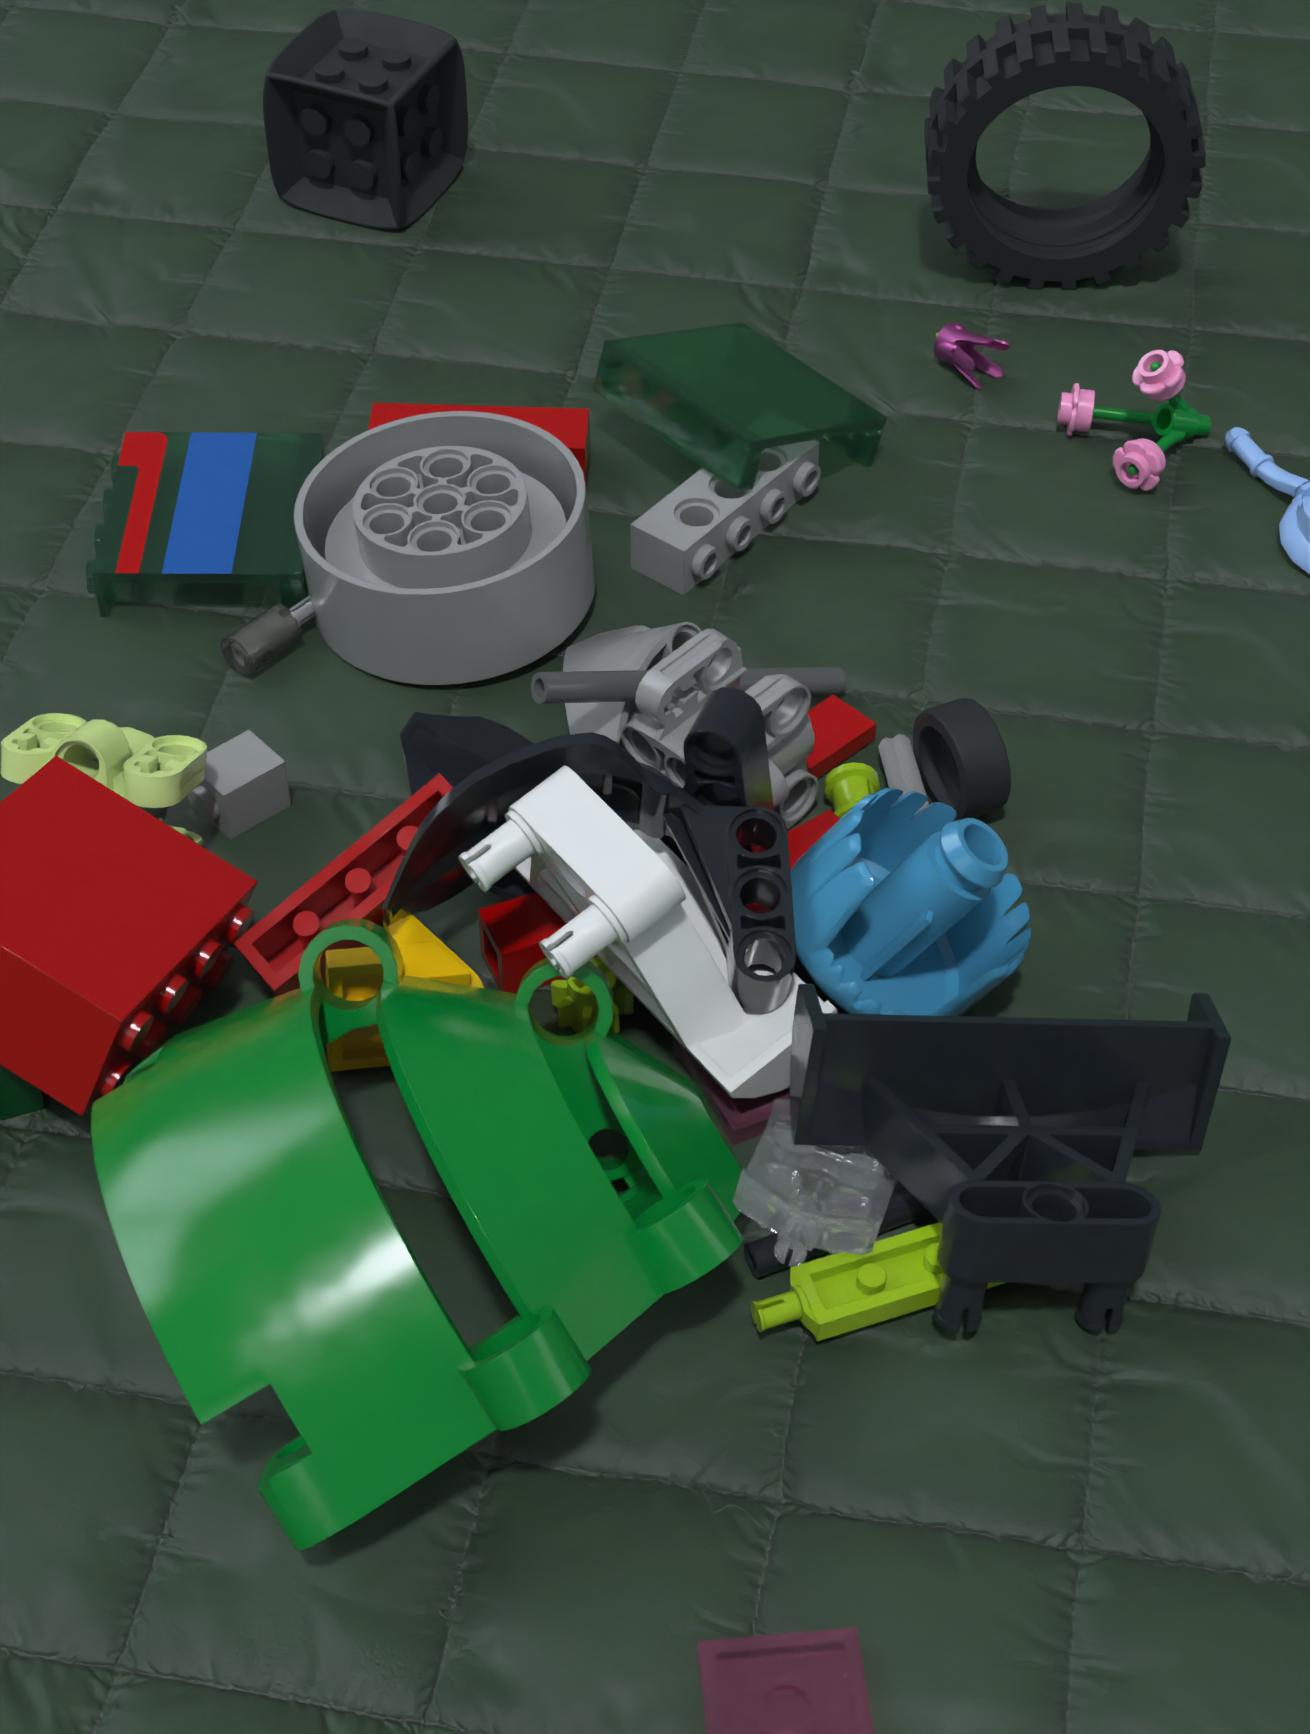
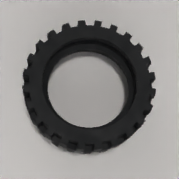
M1066 2V13L1047 15L1046 6L1041 5L1030 8L1031 19L1014 25L1010 15L995 22L997 32L995 36L985 41L980 34H977L966 43L967 59L961 63L952 58L943 70L945 89L934 87L929 100L930 118H925L924 138L928 194L931 195L932 212L938 224L945 222L946 240L954 249L965 244L967 262L978 270L987 262L994 266L995 279L1008 284L1013 275L1026 278L1027 289L1042 290L1044 281H1061L1062 290L1077 289L1076 280L1094 277L1096 285L1111 281L1110 271L1125 265L1127 270L1131 272L1143 265L1141 254L1152 247L1159 253L1170 243L1168 228L1172 224L1182 228L1190 217L1187 197L1199 198L1203 185L1199 168L1206 167V151L1195 92L1192 91L1189 73L1184 62L1176 64L1173 46L1164 37H1160L1155 43H1152L1147 23L1135 17L1129 26L1121 24L1119 22L1118 10L1107 6H1102L1099 15L1095 16L1084 14L1082 3ZM1057 87H1092L1119 95L1143 112L1150 132V146L1146 157L1133 175L1121 186L1093 202L1057 210L1031 208L1019 205L998 195L980 178L976 164V149L979 138L999 114L1027 96Z

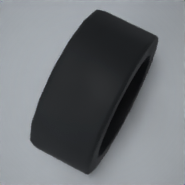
M960 698L923 710L916 717L912 733L913 751L923 785L932 802H942L956 810L957 815L954 821L975 818L1003 807L1008 802L1011 791V768L1003 739L997 725L987 710L975 699Z

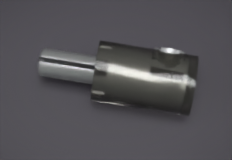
M310 596L290 609L281 604H275L224 638L221 642V651L232 670L243 677L249 676L255 671L262 669L265 664L299 642L302 638L301 625L315 617Z

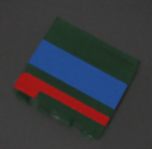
M125 432L121 453L114 454L112 457L111 476L113 487L105 488L103 494L105 521L104 523H97L95 527L96 559H89L86 565L87 591L89 594H96L100 617H109L112 604L117 602V582L279 583L283 612H286L308 597L309 592L295 530L294 509L298 493L305 479L325 458L323 433Z

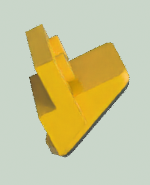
M416 914L399 919L388 927L383 920V928L396 940L402 954L403 975L489 989L485 978ZM370 947L325 951L326 986L334 995L348 1001H362L373 997L380 990L383 983L384 969L379 956ZM378 1024L352 1029L327 1045L330 1072L390 1066Z

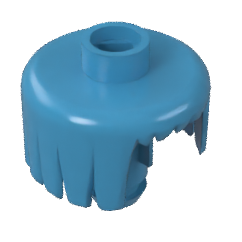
M882 789L876 794L872 793L863 797L812 845L790 870L796 955L816 985L847 1014L962 1016L1016 971L1025 958V952L1029 948L1031 940V928L1025 930L1030 922L1028 905L1025 902L1021 903L1005 914L1021 897V884L1016 875L1011 873L1004 875L1008 864V853L1001 838L987 824L974 818L954 821L957 815L956 810L942 802H933L917 812L925 804L928 796L915 791L901 796L904 791L900 789Z

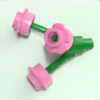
M1154 350L1147 353L1141 358L1132 375L1134 385L1140 387L1142 394L1155 401L1168 399L1169 402L1161 404L1155 413L1094 406L1095 390L1080 389L1079 383H1075L1071 393L1061 392L1057 415V424L1067 425L1066 434L1068 436H1072L1073 431L1089 433L1092 418L1153 425L1155 432L1163 436L1158 442L1154 443L1144 438L1130 440L1124 444L1123 448H1117L1113 455V466L1116 469L1119 480L1130 489L1134 490L1140 487L1143 491L1151 490L1159 483V476L1164 472L1166 466L1163 452L1172 445L1184 439H1190L1194 435L1206 436L1210 432L1212 425L1209 416L1198 414L1196 409L1189 407V404L1179 395L1178 392L1185 384L1186 374L1182 368L1184 359L1180 353L1174 350L1168 351V353L1164 350Z

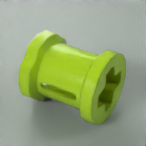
M852 762L832 769L825 778L824 788L826 797L834 805V814L841 819L863 797L872 793L876 794L880 789L878 773L871 766Z

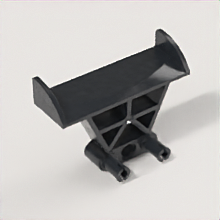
M799 984L793 1020L790 1061L792 1140L794 1145L865 1146L943 1225L937 1250V1260L944 1272L939 1299L934 1309V1318L944 1329L959 1333L963 1310L967 1311L964 1324L966 1333L972 1332L979 1327L989 1282L1084 1283L1081 1299L1075 1311L1076 1319L1086 1329L1101 1333L1107 1311L1109 1317L1106 1329L1108 1333H1113L1120 1329L1124 1319L1123 1311L1130 1285L1138 1281L1146 1271L1161 1215V1205L1153 1194L1142 1187L1125 1183L1134 1150H1202L1232 1038L1208 993H1194L1192 995L1187 1021L823 1013L814 984Z

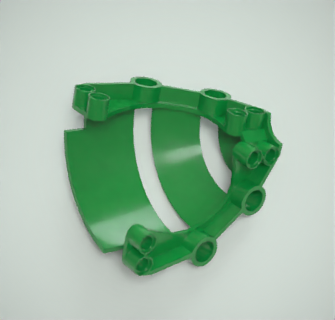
M349 918L330 924L310 942L303 953L298 972L300 988L176 1034L148 1055L126 1075L123 1085L93 1102L91 1112L93 1155L110 1224L145 1315L166 1360L200 1424L203 1425L271 1384L300 1433L298 1437L287 1443L270 1458L257 1486V1491L296 1551L310 1548L355 1523L496 1429L500 1431L514 1429L532 1421L561 1403L589 1377L592 1369L587 1361L664 1294L686 1286L721 1264L737 1250L744 1239L733 1221L755 1196V1187L728 1142L714 1110L697 1083L609 1029L613 1021V991L605 973L590 960L573 972L574 975L571 977L585 982L594 992L599 1005L596 1018L581 1033L572 1036H557L544 1030L535 1020L531 1010V997L534 990L544 981L562 976L559 969L556 970L547 958L536 962L523 976L517 994L403 975V957L397 942L383 927L364 919ZM341 940H356L369 946L379 956L384 969L383 983L380 990L373 997L362 1001H348L334 995L324 984L320 973V959L328 945ZM378 1024L392 1072L426 1149L474 1240L519 1315L469 1348L432 1288L388 1207L361 1151L335 1088L323 1047L352 1029ZM613 1129L625 1137L628 1145L619 1157L602 1159L596 1156L589 1146L588 1141L590 1137L597 1131ZM624 1177L630 1188L618 1195L610 1181Z

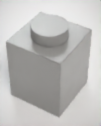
M247 730L207 752L204 781L188 794L189 803L196 816L203 823L209 824L211 822L226 837L232 840L291 806L286 763L252 731Z

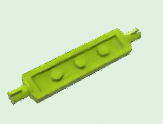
M938 1222L790 1267L789 1292L759 1301L755 1300L750 1303L751 1315L754 1324L757 1323V1330L763 1332L765 1329L799 1319L814 1334L818 1342L936 1305L944 1272L937 1260V1250L943 1225ZM989 1282L987 1289L1004 1283Z

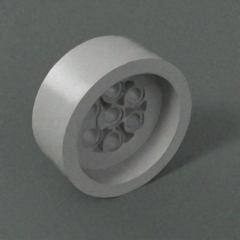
M447 411L415 415L385 423L351 438L323 458L305 479L298 493L294 509V523L317 628L324 641L336 654L351 665L369 674L402 683L420 685L461 684L496 677L530 664L560 645L581 623L593 600L595 566L583 471L573 453L559 439L538 426L523 420L486 412Z

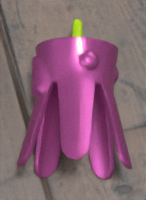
M950 322L939 333H936L934 343L935 357L947 362L949 365H954L979 391L982 389V385L970 373L974 369L993 378L1003 377L1002 368L974 347L976 345L1006 351L1011 345L1005 341L972 333L958 322Z

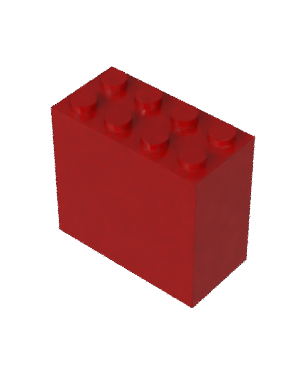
M55 756L0 802V1065L83 1116L91 1108L93 1102L102 1095L105 1096L124 1084L126 1075L133 1070V1062L138 1057L144 1060L160 1047L168 1033V1025L172 1021L181 1026L189 1018L201 998V990L204 987L214 991L221 984L234 961V957L227 953L230 944L234 945L233 942L245 933L253 919L255 912L248 908L247 905L258 881L60 757Z

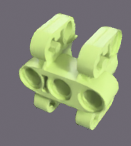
M48 713L31 718L2 740L1 775L10 782L23 784L51 759L58 756L136 806L164 808L179 803L204 781L207 765V745L200 739L190 736L166 735L154 738L152 735L131 727H117L114 723L103 719L86 722V720L71 714ZM170 826L203 847V839L200 835L188 831L186 828Z

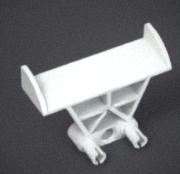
M564 765L508 808L509 812L505 814L506 823L469 851H464L458 856L466 872L475 883L479 882L478 885L484 892L488 891L495 882L515 869L566 923L549 938L539 942L540 948L556 970L559 969L560 974L565 979H569L574 975L573 972L597 955L731 1098H757L790 1087L792 1029L797 989L799 984L805 983L793 972L788 997L781 1006L773 1011L759 1013L748 1011L741 1007L728 985L727 952L691 870L659 838H652L639 829L633 831L569 767ZM754 964L748 967L750 971L758 975L768 976L776 973L773 968L765 964ZM818 997L823 1013L838 1014L837 1009L828 1000L823 1002Z

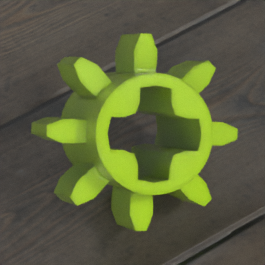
M596 956L590 959V961L605 973L613 991V1021L609 1029L617 1034L620 1032L619 1014L628 1015L634 1013V994ZM570 977L567 981L554 980L551 982L552 1005L557 1007L558 1026L560 1028L571 1026L575 1032H583L594 1022L599 1011V1005L594 992L585 982L574 977Z

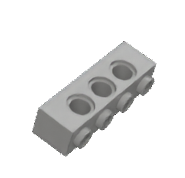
M768 417L763 419L630 524L631 569L684 596L702 580L710 578L716 569L737 551L744 550L750 541L767 526L779 521L784 512L801 498L809 496L815 490L821 476V469L818 466L820 442Z

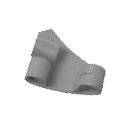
M682 622L654 629L643 625H635L599 633L567 647L564 655L563 672L650 670L702 630L694 623ZM635 702L565 703L570 735L590 732L609 737L626 750L621 739V729L641 714Z

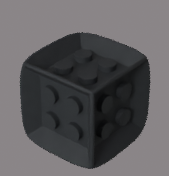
M360 9L332 10L322 14L308 24L275 56L269 65L264 79L263 116L267 153L273 184L279 197L301 210L372 229L397 230L405 228L418 220L456 179L466 155L468 142L466 76L462 51L457 39L447 32L430 25Z

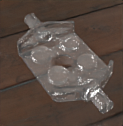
M775 1099L767 1126L747 1169L743 1168L732 1202L738 1211L755 1220L763 1229L778 1235L777 1239L779 1240L774 1247V1254L780 1263L784 1264L789 1250H793L789 1266L795 1267L804 1262L807 1250L812 1251L813 1248L829 1253L847 1252L864 1255L872 1252L897 1179L865 1146L794 1145L791 1130L790 1100Z

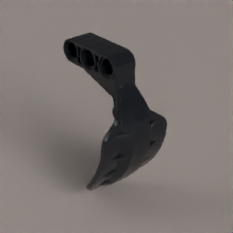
M721 687L714 690L707 698L684 740L683 752L687 777L683 789L703 805L742 807L757 805L768 807L774 811L764 716L761 707L752 696L742 690L732 687ZM414 712L400 732L411 796L439 773L454 788L475 770L514 750L534 744L511 728L480 716L461 717ZM665 835L659 838L688 866L673 837ZM749 844L743 845L742 848L749 852L758 853L761 846ZM515 869L495 882L492 888L488 890L506 900L536 892Z
M593 732L555 736L514 750L475 770L452 788L430 811L415 833L382 905L383 920L388 927L399 919L417 912L428 911L474 884L475 882L462 866L458 856L464 851H469L506 823L505 814L509 812L508 808L565 765L573 770L633 831L639 829L652 838H662L665 835L673 837L697 881L727 952L728 985L741 1007L748 1011L763 1013L773 1011L781 1006L789 995L796 960L788 831L785 821L780 815L768 807L757 805L748 807L703 805L656 768L638 762L614 740ZM749 844L759 845L767 851L754 853L745 850L742 846ZM753 903L763 904L770 908L771 912L763 914L754 913L745 906ZM754 964H765L773 968L776 973L768 976L758 975L750 971L748 967Z

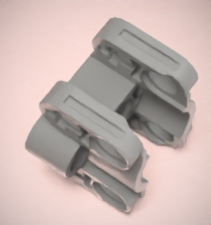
M705 629L653 666L644 675L636 691L635 703L638 710L642 713L621 729V739L627 752L638 762L656 768L683 788L687 777L683 752L684 740L704 703L714 690L721 687H732L740 690V678L748 672L743 667L741 648L717 630ZM715 656V658H714V660L712 661L711 665L708 667L709 663L711 662V660H712L713 657ZM787 674L765 676L745 692L752 696L760 705L764 716L774 811L780 815L785 821L786 828L789 829L810 810L818 794L819 783L815 776L807 772L806 757L813 752L815 741L811 720L807 714L811 702L809 688ZM784 698L783 703H782L781 706L777 709L778 705L780 704V702H781L782 699Z

